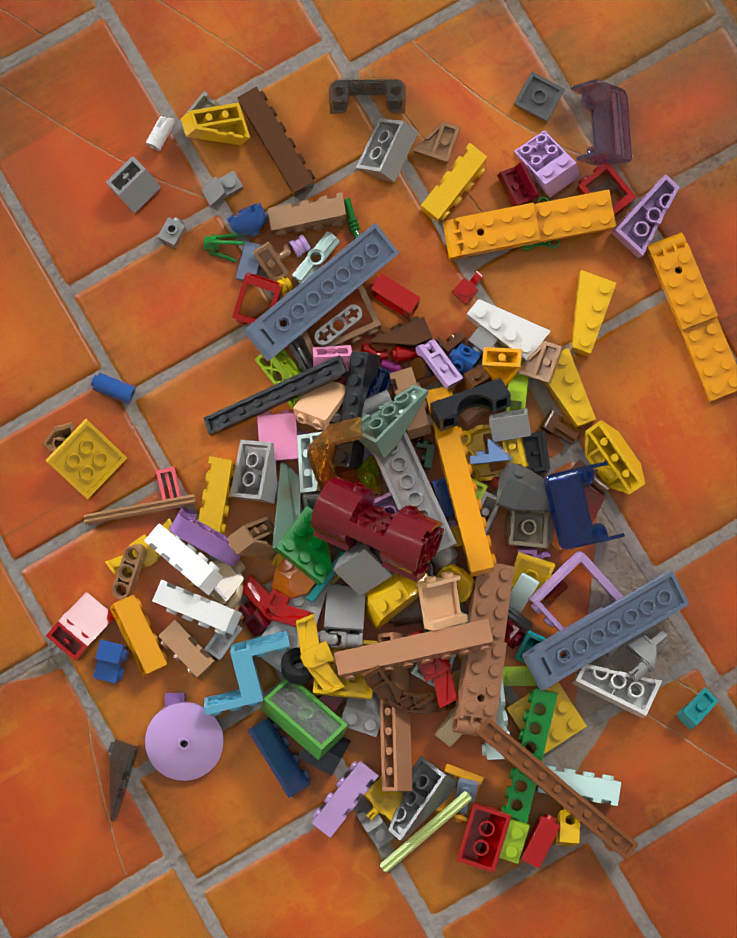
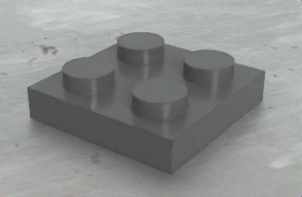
M531 72L514 106L547 123L565 89Z

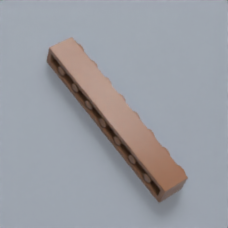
M489 619L334 652L339 677L349 681L356 679V676L377 665L381 666L383 672H391L395 670V667L414 666L413 663L421 662V664L433 662V659L441 658V660L450 659L452 655L459 653L462 656L468 655L473 650L478 649L479 651H487L491 649V646H495L490 621Z
M396 632L378 634V643L407 637L408 634ZM400 666L395 667V670L391 672H384L393 684L409 691V668H402ZM380 699L382 792L412 791L410 713L398 710Z

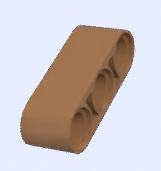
M137 543L128 547L123 554L112 587V593L117 599H124L135 590L147 553L146 548L142 544ZM132 550L137 551L138 558L134 557ZM127 567L132 570V575L127 573ZM121 585L125 586L126 593L122 592Z

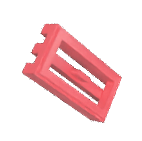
M175 467L156 471L162 500L166 499L161 477L163 473L165 474L169 496L174 498L168 472H172L177 497H181Z

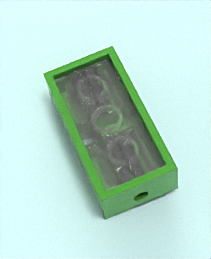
M285 679L263 699L261 711L317 760H320L345 735L348 724L301 684H292Z

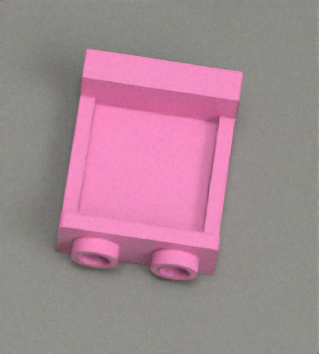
M282 410L280 414L264 412L261 416H257L259 441L274 443L275 462L298 461L295 413H292V410Z

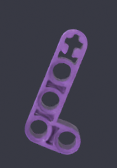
M182 507L172 523L170 531L230 566H236L242 555H237L230 548L229 542L226 539L227 536L196 519L197 514L191 509Z

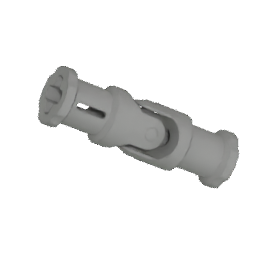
M325 630L317 632L319 643L326 641L330 648L346 649L362 646L363 633L355 635L341 631H332L329 634ZM337 634H340L342 638L339 646H337Z

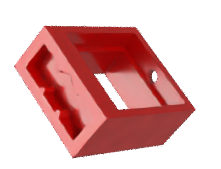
M608 162L605 165H598L593 170L594 173L588 177L586 175L578 182L577 191L580 195L591 193L587 186L607 172L626 195L612 206L614 217L636 199V195Z
M250 272L246 273L232 318L243 325H247V323L252 324L256 320V318L240 313L249 284L275 292L270 308L280 300L284 284Z
M382 273L379 278L375 276L370 284L371 297L408 320L412 318L420 305L421 297Z
M547 813L544 816L539 814L523 846L520 856L521 860L538 869L540 868L560 828V825L557 823L558 819Z

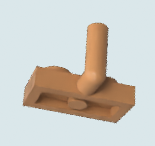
M269 241L253 250L254 256L271 280L278 281L281 277L289 275L288 269L282 262L283 259L291 255V247L288 243L283 245V251L279 254L276 253Z

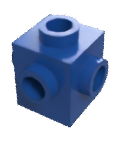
M461 343L457 349L453 348L448 358L451 359L458 372L464 375L476 366L481 354Z

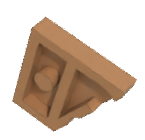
M442 121L433 132L425 137L421 144L414 148V153L448 164L460 127Z
M544 341L537 351L527 358L528 360L517 373L551 384L564 348Z

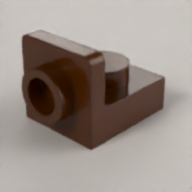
M459 332L457 335L453 333L446 340L448 343H445L439 336L435 338V341L448 356L453 348L456 349L465 341V336Z

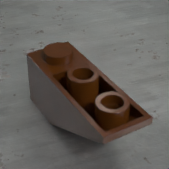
M416 316L409 319V323L403 326L397 324L391 327V331L387 333L382 331L373 335L374 338L371 339V343L377 346L395 347V345L406 348H416L421 344H426L428 340L433 339V336L425 318Z

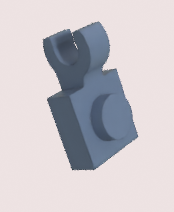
M459 778L455 798L466 791L472 797L470 802H475L478 781ZM468 804L464 806L458 813L466 815Z

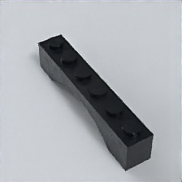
M351 352L333 462L334 466L362 470L364 447L350 430L362 418L368 390L378 373L380 360L378 355L368 352Z

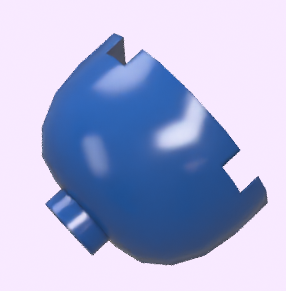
M261 202L238 211L237 216L233 214L227 218L230 227L235 233L242 236L249 234L250 237L259 234V229L264 226L266 221L265 211Z

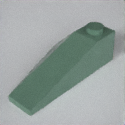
M415 384L395 396L394 401L387 406L383 404L378 407L379 411L371 416L367 414L362 417L350 430L351 433L370 452L385 458L399 443L427 397L428 390Z

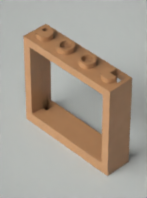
M363 284L358 287V291L373 322L337 338L328 346H344L349 342L354 344L361 341L362 336L367 334L372 336L374 333L379 332L381 322ZM305 330L301 335L313 359L314 346Z

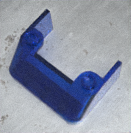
M607 461L553 473L546 477L545 487L558 543L561 548L569 550L625 537L624 533L608 536L607 529L603 524H592L583 486L590 485L593 482V469L608 465Z

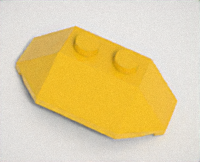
M600 420L585 431V456L592 467L598 470L597 474L603 482L610 486L611 489L625 492L629 495L645 484L641 463L617 430Z
M394 572L393 576L366 592L365 614L375 630L381 628L419 597L418 582Z

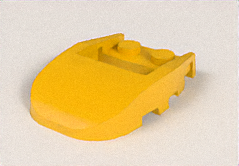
M490 424L478 425L471 430L463 431L461 442L462 445L467 447L468 456H465L467 463H471L470 456H476V452L487 451L483 435L491 433ZM522 437L502 441L503 449L513 457V461H507L506 464L512 462L523 467L529 466ZM471 464L473 474H470V476L477 481H489L499 476L502 470L491 472L490 464Z

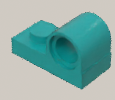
M704 687L688 704L678 711L676 716L690 730L697 726L719 701Z

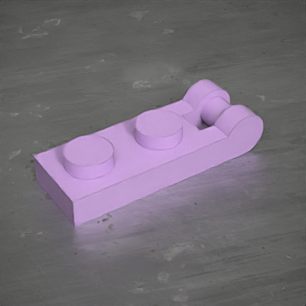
M434 339L428 340L425 345L421 344L416 347L417 354L425 360L446 390L462 381L463 377Z

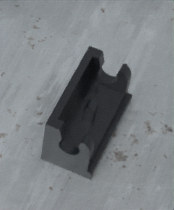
M545 431L531 433V436L523 437L525 455L529 465L527 468L534 473L550 471Z

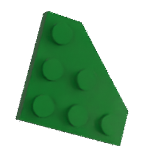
M306 506L273 550L320 586L331 572L332 564L327 542L313 536L314 530L311 527L313 510Z

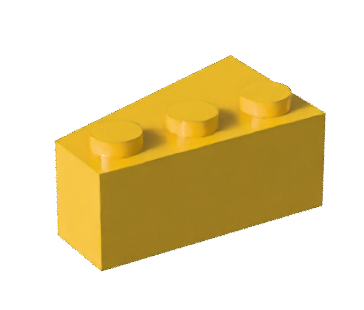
M239 102L191 110L181 118L186 137L240 146L250 139Z

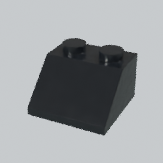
M343 736L320 760H317L304 747L298 758L332 776L351 740Z

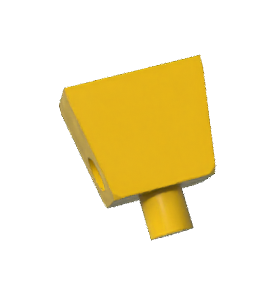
M563 809L558 813L557 823L560 825V828L556 834L555 845L575 847L579 844L580 821ZM566 818L572 821L571 825L566 823Z

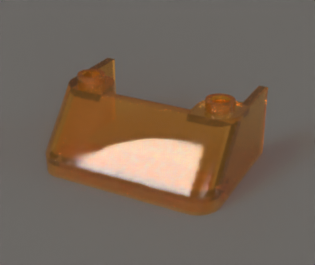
M361 417L330 424L307 447V457L320 491H322L331 478L338 476L351 483L359 482L364 484L366 488L372 490L375 497L383 495L381 473L362 478L360 471L357 469L348 468L343 470V467L333 465L336 450L334 445L363 438Z

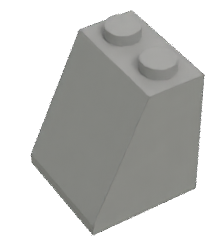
M360 541L338 559L334 568L337 575L360 596L393 576L394 573L382 567L383 561L380 559V550Z
M341 584L327 585L324 630L328 634L332 631L347 632V634L355 635L363 633L366 593L360 596L350 586H342Z

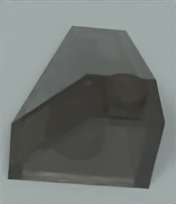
M119 738L115 739V742H111L108 753H111L109 758L110 821L113 822L117 820L140 747L138 744Z

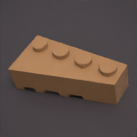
M343 192L336 193L335 198H328V196L319 197L320 199L317 202L304 200L299 202L298 206L290 203L268 208L272 235L285 236L287 232L299 234L306 232L307 229L319 231L323 230L326 226H332V228L342 227L343 224H346Z

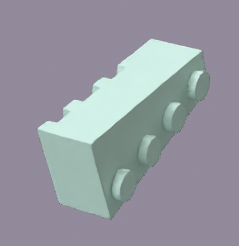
M546 765L588 801L605 802L618 806L621 782L614 780V776L603 774L602 778L595 777V773L583 771V775L575 774L576 770L564 768V772L556 771L555 766ZM537 786V792L545 793L541 788Z

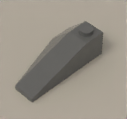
M509 462L499 473L496 505L512 511L529 510V512H535L536 510H544L548 513H567L569 495L530 469Z

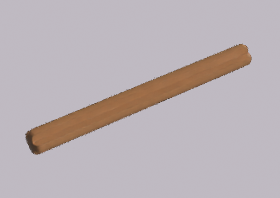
M193 494L85 514L84 521L85 524L90 525L196 505L197 500Z

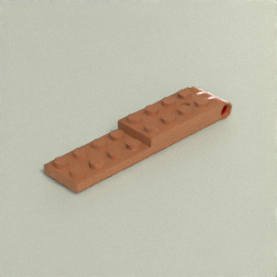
M497 563L494 566L493 572L474 576L473 578L474 584L467 623L489 619L495 646H491V649L487 651L473 650L471 654L462 656L457 691L458 700H456L452 722V731L454 733L478 736L475 732L487 717L496 723L507 647L504 639L514 566Z

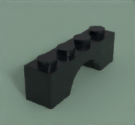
M499 378L430 403L431 417L441 432L458 426L460 414L469 408L482 407L494 413L510 407L511 394L502 379Z

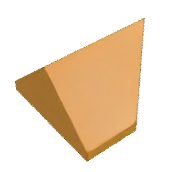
M484 347L482 367L492 380L501 378L505 386H507L521 368L522 349Z

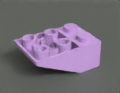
M545 130L514 151L519 160L524 162L535 182L549 198L580 177L576 162Z

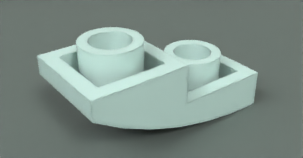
M522 572L511 590L509 607L521 613L539 582Z

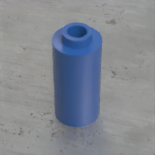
M99 373L98 376L94 375L91 382L94 391L126 404H130L136 390L135 386L103 373Z

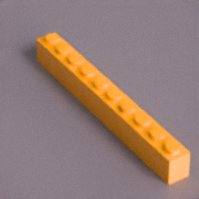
M445 387L428 390L429 393L425 398L428 414L431 415L430 403L452 396V392H448V389L446 390ZM433 421L432 430L470 577L491 573L494 571V566L497 565L496 558L489 549V547H492L490 536H486L485 533L487 528L485 517H481L480 510H482L481 501L476 499L477 485L475 481L471 480L470 474H473L471 463L466 461L465 456H468L467 447L462 445L461 438H463L462 429L455 426L440 432Z

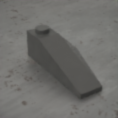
M420 756L412 768V791L402 792L401 804L395 810L388 831L403 842L448 798L458 782L426 758Z

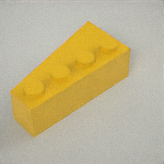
M469 143L464 157L459 156L452 166V172L449 170L445 173L440 181L441 185L435 186L421 204L420 210L436 223H439L441 220L445 221L451 213L449 211L453 205L456 207L462 200L461 195L465 191L468 193L474 186L473 181L476 177L480 178L485 173L487 156Z
M580 270L578 274L571 351L589 357L614 292L616 282Z
M569 348L564 349L551 384L543 383L559 403L573 426L580 428L593 423L596 418Z
M209 456L208 463H211V469L206 472L207 489L203 491V508L201 507L198 521L225 535L226 524L223 523L224 518L228 517L230 506L227 503L228 498H232L230 492L235 464L232 460Z

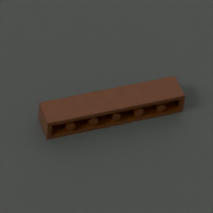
M256 86L237 97L241 109L294 197L314 187L313 180L315 177L312 171L305 168L304 164L306 162L301 153H296L294 141L291 137L288 139L285 135L287 130L282 122L278 123L276 120L277 114L272 106L269 107L266 101L268 99L263 90L259 91Z

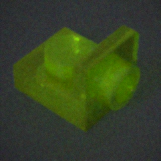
M369 455L356 472L360 483L366 487L376 489L379 485L375 477L380 472V467L376 458Z

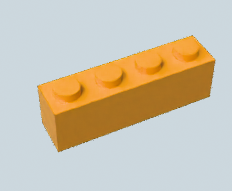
M131 595L113 603L110 609L142 677L166 666L167 656L158 646V637L155 633H152L149 627L151 624L148 617L144 616L141 610L142 604L140 600Z

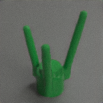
M237 233L211 234V236H205L203 248L204 251H209V255L218 256L236 263L237 259L216 252V250H220L221 245H244L243 241L221 240L244 236Z

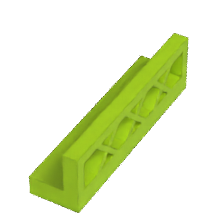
M284 349L270 359L271 366L264 362L262 354L255 359L274 385L302 373ZM276 371L282 375V381L277 379ZM302 396L288 401L292 409Z

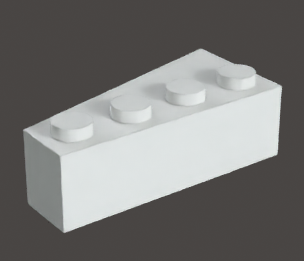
M480 299L477 300L466 315V319L475 326L479 327L481 325L498 339L497 343L504 348L522 349V362L528 360L527 358L538 349L551 332L546 328Z
M158 524L144 540V542L208 595L223 579V576L218 573L220 568L212 562L206 563L209 560L200 552L197 555L196 548L190 543L186 546L185 540L174 536L161 524Z

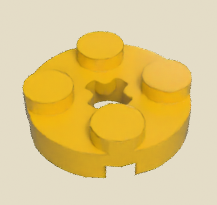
M455 564L442 568L436 575V578L441 577V574L445 572H453L454 575H460L461 580L456 581L459 603L466 601L473 591L474 579L464 569Z

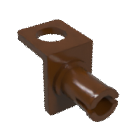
M580 460L568 472L571 477L580 479V485L583 488L590 485L602 496L610 488V486L597 477V469L593 471ZM579 467L584 468L586 471V475L583 478H578L575 475V470Z

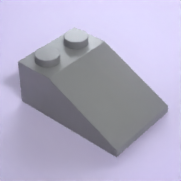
M240 440L230 496L243 501L274 504L277 490L274 443Z
M373 691L372 700L348 698L341 718L348 724L347 728L377 737L380 728V698Z

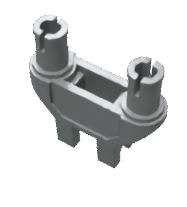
M654 626L614 648L607 654L608 657H611L622 647L641 663L629 672V676L632 679L635 678V682H638L647 672L656 670L657 653L669 643L667 640L668 635L664 631H661L652 639L648 638L655 632Z

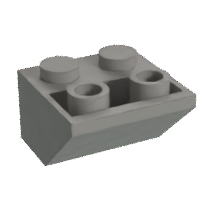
M133 156L106 181L108 188L134 214L162 188L146 168Z

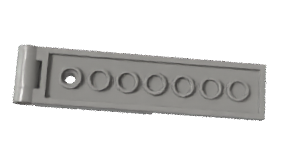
M387 390L365 399L362 417L367 414L371 416L379 411V406L383 404L387 406L392 402ZM405 431L397 446L385 458L376 454L374 456L398 510L406 505L415 506L424 515L443 523L440 526L444 528V533L437 552L439 553L457 545Z

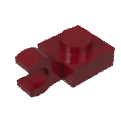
M249 600L238 608V611L246 618L244 624L255 637L270 625L259 610L254 612V606Z

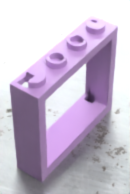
M579 550L529 598L533 603L531 608L537 614L542 613L545 616L544 622L551 628L554 626L557 632L563 630L564 627L540 601L579 563L614 602L624 597L594 563Z

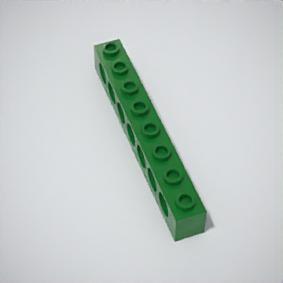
M535 687V690L530 691L528 702L531 703L530 711H525L523 721L527 722L526 728L521 729L519 740L522 741L521 745L526 748L525 745L527 743H534L537 749L530 753L542 762L558 693L546 689L540 690L538 687ZM537 704L545 706L546 711L544 714H537L535 712ZM531 724H539L541 731L533 733L530 730ZM512 767L510 779H513L511 787L507 786L505 797L508 798L507 806L503 805L502 811L510 814L511 819L527 824L536 784L517 768ZM518 781H525L527 788L519 790L516 783ZM520 800L523 807L515 809L512 806V802Z

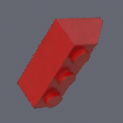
M475 801L457 861L495 873L511 815Z

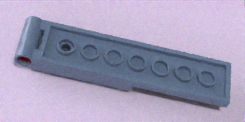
M374 223L243 331L266 361H269L397 256L399 251L380 227ZM284 319L286 321V325L284 327H281L280 321Z
M669 570L605 608L600 607L533 646L532 649L523 653L522 657L538 688L545 690L690 604L674 572Z

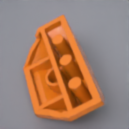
M327 542L332 563V544ZM283 558L275 569L271 590L278 589L285 595L296 598L309 594L316 585V582Z

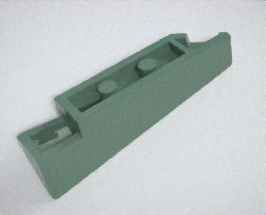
M284 462L280 463L273 549L303 511V493H300V478Z

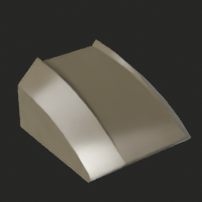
M508 509L504 536L505 545L548 548L553 541V514L544 510L529 512V510L512 511Z

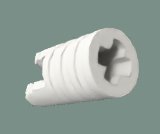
M160 116L145 144L156 151H161L175 123L174 119H166V117Z

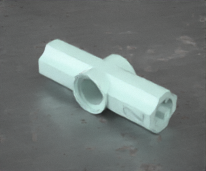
M327 231L317 245L309 251L305 260L292 274V277L301 283L312 273L316 272L324 265L326 259L340 243V240ZM314 255H319L321 260L315 263L312 262L311 258Z

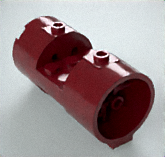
M338 476L331 478L322 489L313 509L311 517V527L314 530L313 536L346 551L356 546L358 540L380 550V559L383 561L382 567L415 582L425 577L426 571L429 569L427 563L436 556L444 533V528L440 526L443 523L424 515L417 507L411 505L401 508L397 514L388 513L383 507L374 506V493L371 489L366 488L364 484L359 482L351 483Z

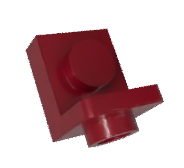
M507 619L504 642L514 649L515 646L521 644L525 634Z

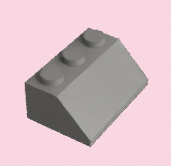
M379 118L356 168L380 180L395 182L418 132L405 121Z

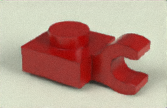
M477 271L470 281L464 278L452 290V293L466 305L477 294L478 289L475 286L483 279V275Z

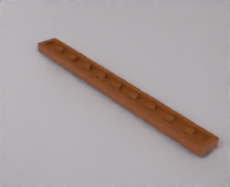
M487 717L475 732L480 738L624 860L631 856L639 845L493 720Z

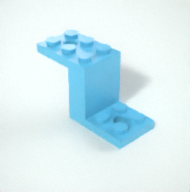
M287 630L231 645L230 654L240 689L206 697L204 700L206 715L217 716L225 710L236 711L241 709V706L248 704L249 706H256L260 704V701H263V689L254 655L262 657L273 650L275 652L285 651L290 646Z

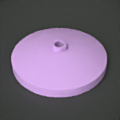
M178 702L166 706L153 717L147 728L145 748L150 762L161 774L175 780H193L207 774L217 764L223 750V732L217 718L211 716V714L206 715L203 706L192 702ZM186 740L188 743L187 746H184L180 742Z

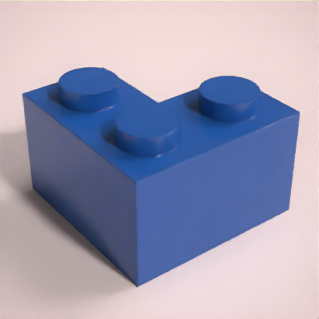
M100 639L95 657L98 660L93 678L118 684L119 680L122 681L125 669H122L124 661L127 662L130 653L127 650L128 646Z

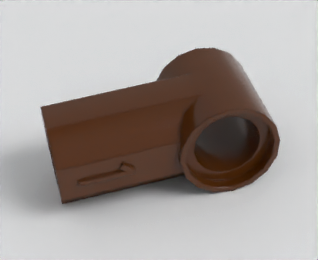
M549 410L540 425V428L545 432L556 435L571 445L581 431L564 421L562 416Z

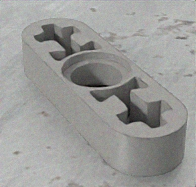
M350 305L319 328L315 333L316 343L322 347L328 346L362 319L361 308L357 305ZM350 310L358 311V317L348 319L350 324L347 325L346 320L342 316L345 315L347 318L350 316ZM335 321H342L344 328L337 331L333 328V324ZM330 327L331 331L335 335L332 336V334L330 333L329 335H327V341H319V334H327L329 332L327 328Z

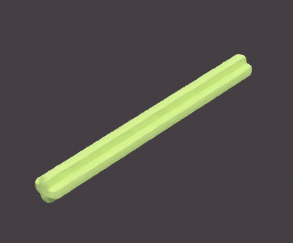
M464 791L381 862L380 867L384 872L390 871L472 800L470 794Z

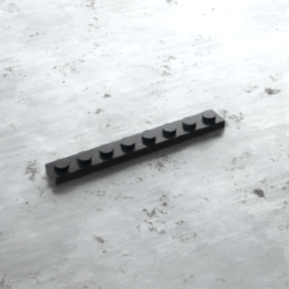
M339 355L204 417L209 435L214 436L348 375L343 358Z

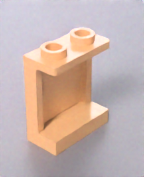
M332 381L302 395L293 408L296 419L300 423L311 425L318 430L329 431L331 429L329 425L330 420L343 404L346 386Z
M445 572L441 574V577L429 576L425 577L424 581L417 583L424 629L435 631L468 622L467 614L461 613L456 584V581L461 580L460 575H454L453 572Z

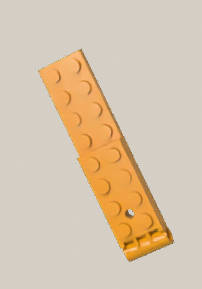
M604 190L538 204L529 203L444 221L443 227L449 260H456L616 228L610 191ZM484 231V234L479 236L478 232Z
M680 232L648 245L646 248L647 254L709 402L736 392L737 364L717 319L718 314L684 234ZM675 269H679L681 273L677 274Z

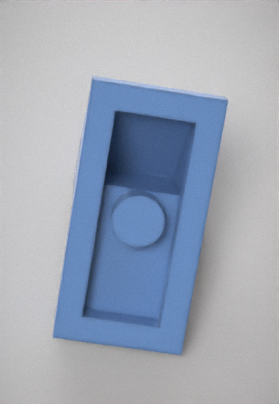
M488 439L489 454L487 451L476 452V456H470L471 464L474 465L513 461V457L491 439Z

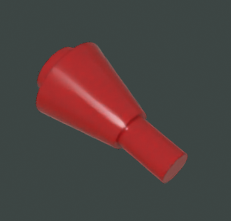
M395 345L394 349H391V359L396 364L420 357L416 350Z

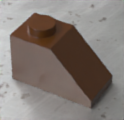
M479 364L462 376V381L457 384L452 394L488 383L491 379L482 365Z

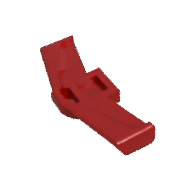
M249 575L243 586V594L270 621H276L297 628V620L314 614V612L290 606L289 603L292 598L278 589H273L270 594L253 575Z
M419 630V631H417V632H415V633H413V634H411V635H409V636L416 635V634H421V633H425V632H424L423 630ZM436 658L431 663L417 664L425 681L428 682L432 679L434 681L439 709L458 700L450 667L451 664L448 659L441 660V658Z

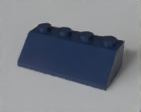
M267 718L250 728L248 732L288 798L310 785L308 780L311 777L306 769L302 770L299 766L301 760L296 752L291 753L288 748L291 744L287 737L280 735L278 731L281 729L280 726L270 718Z

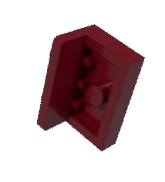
M523 161L497 175L513 207L532 202L540 194Z

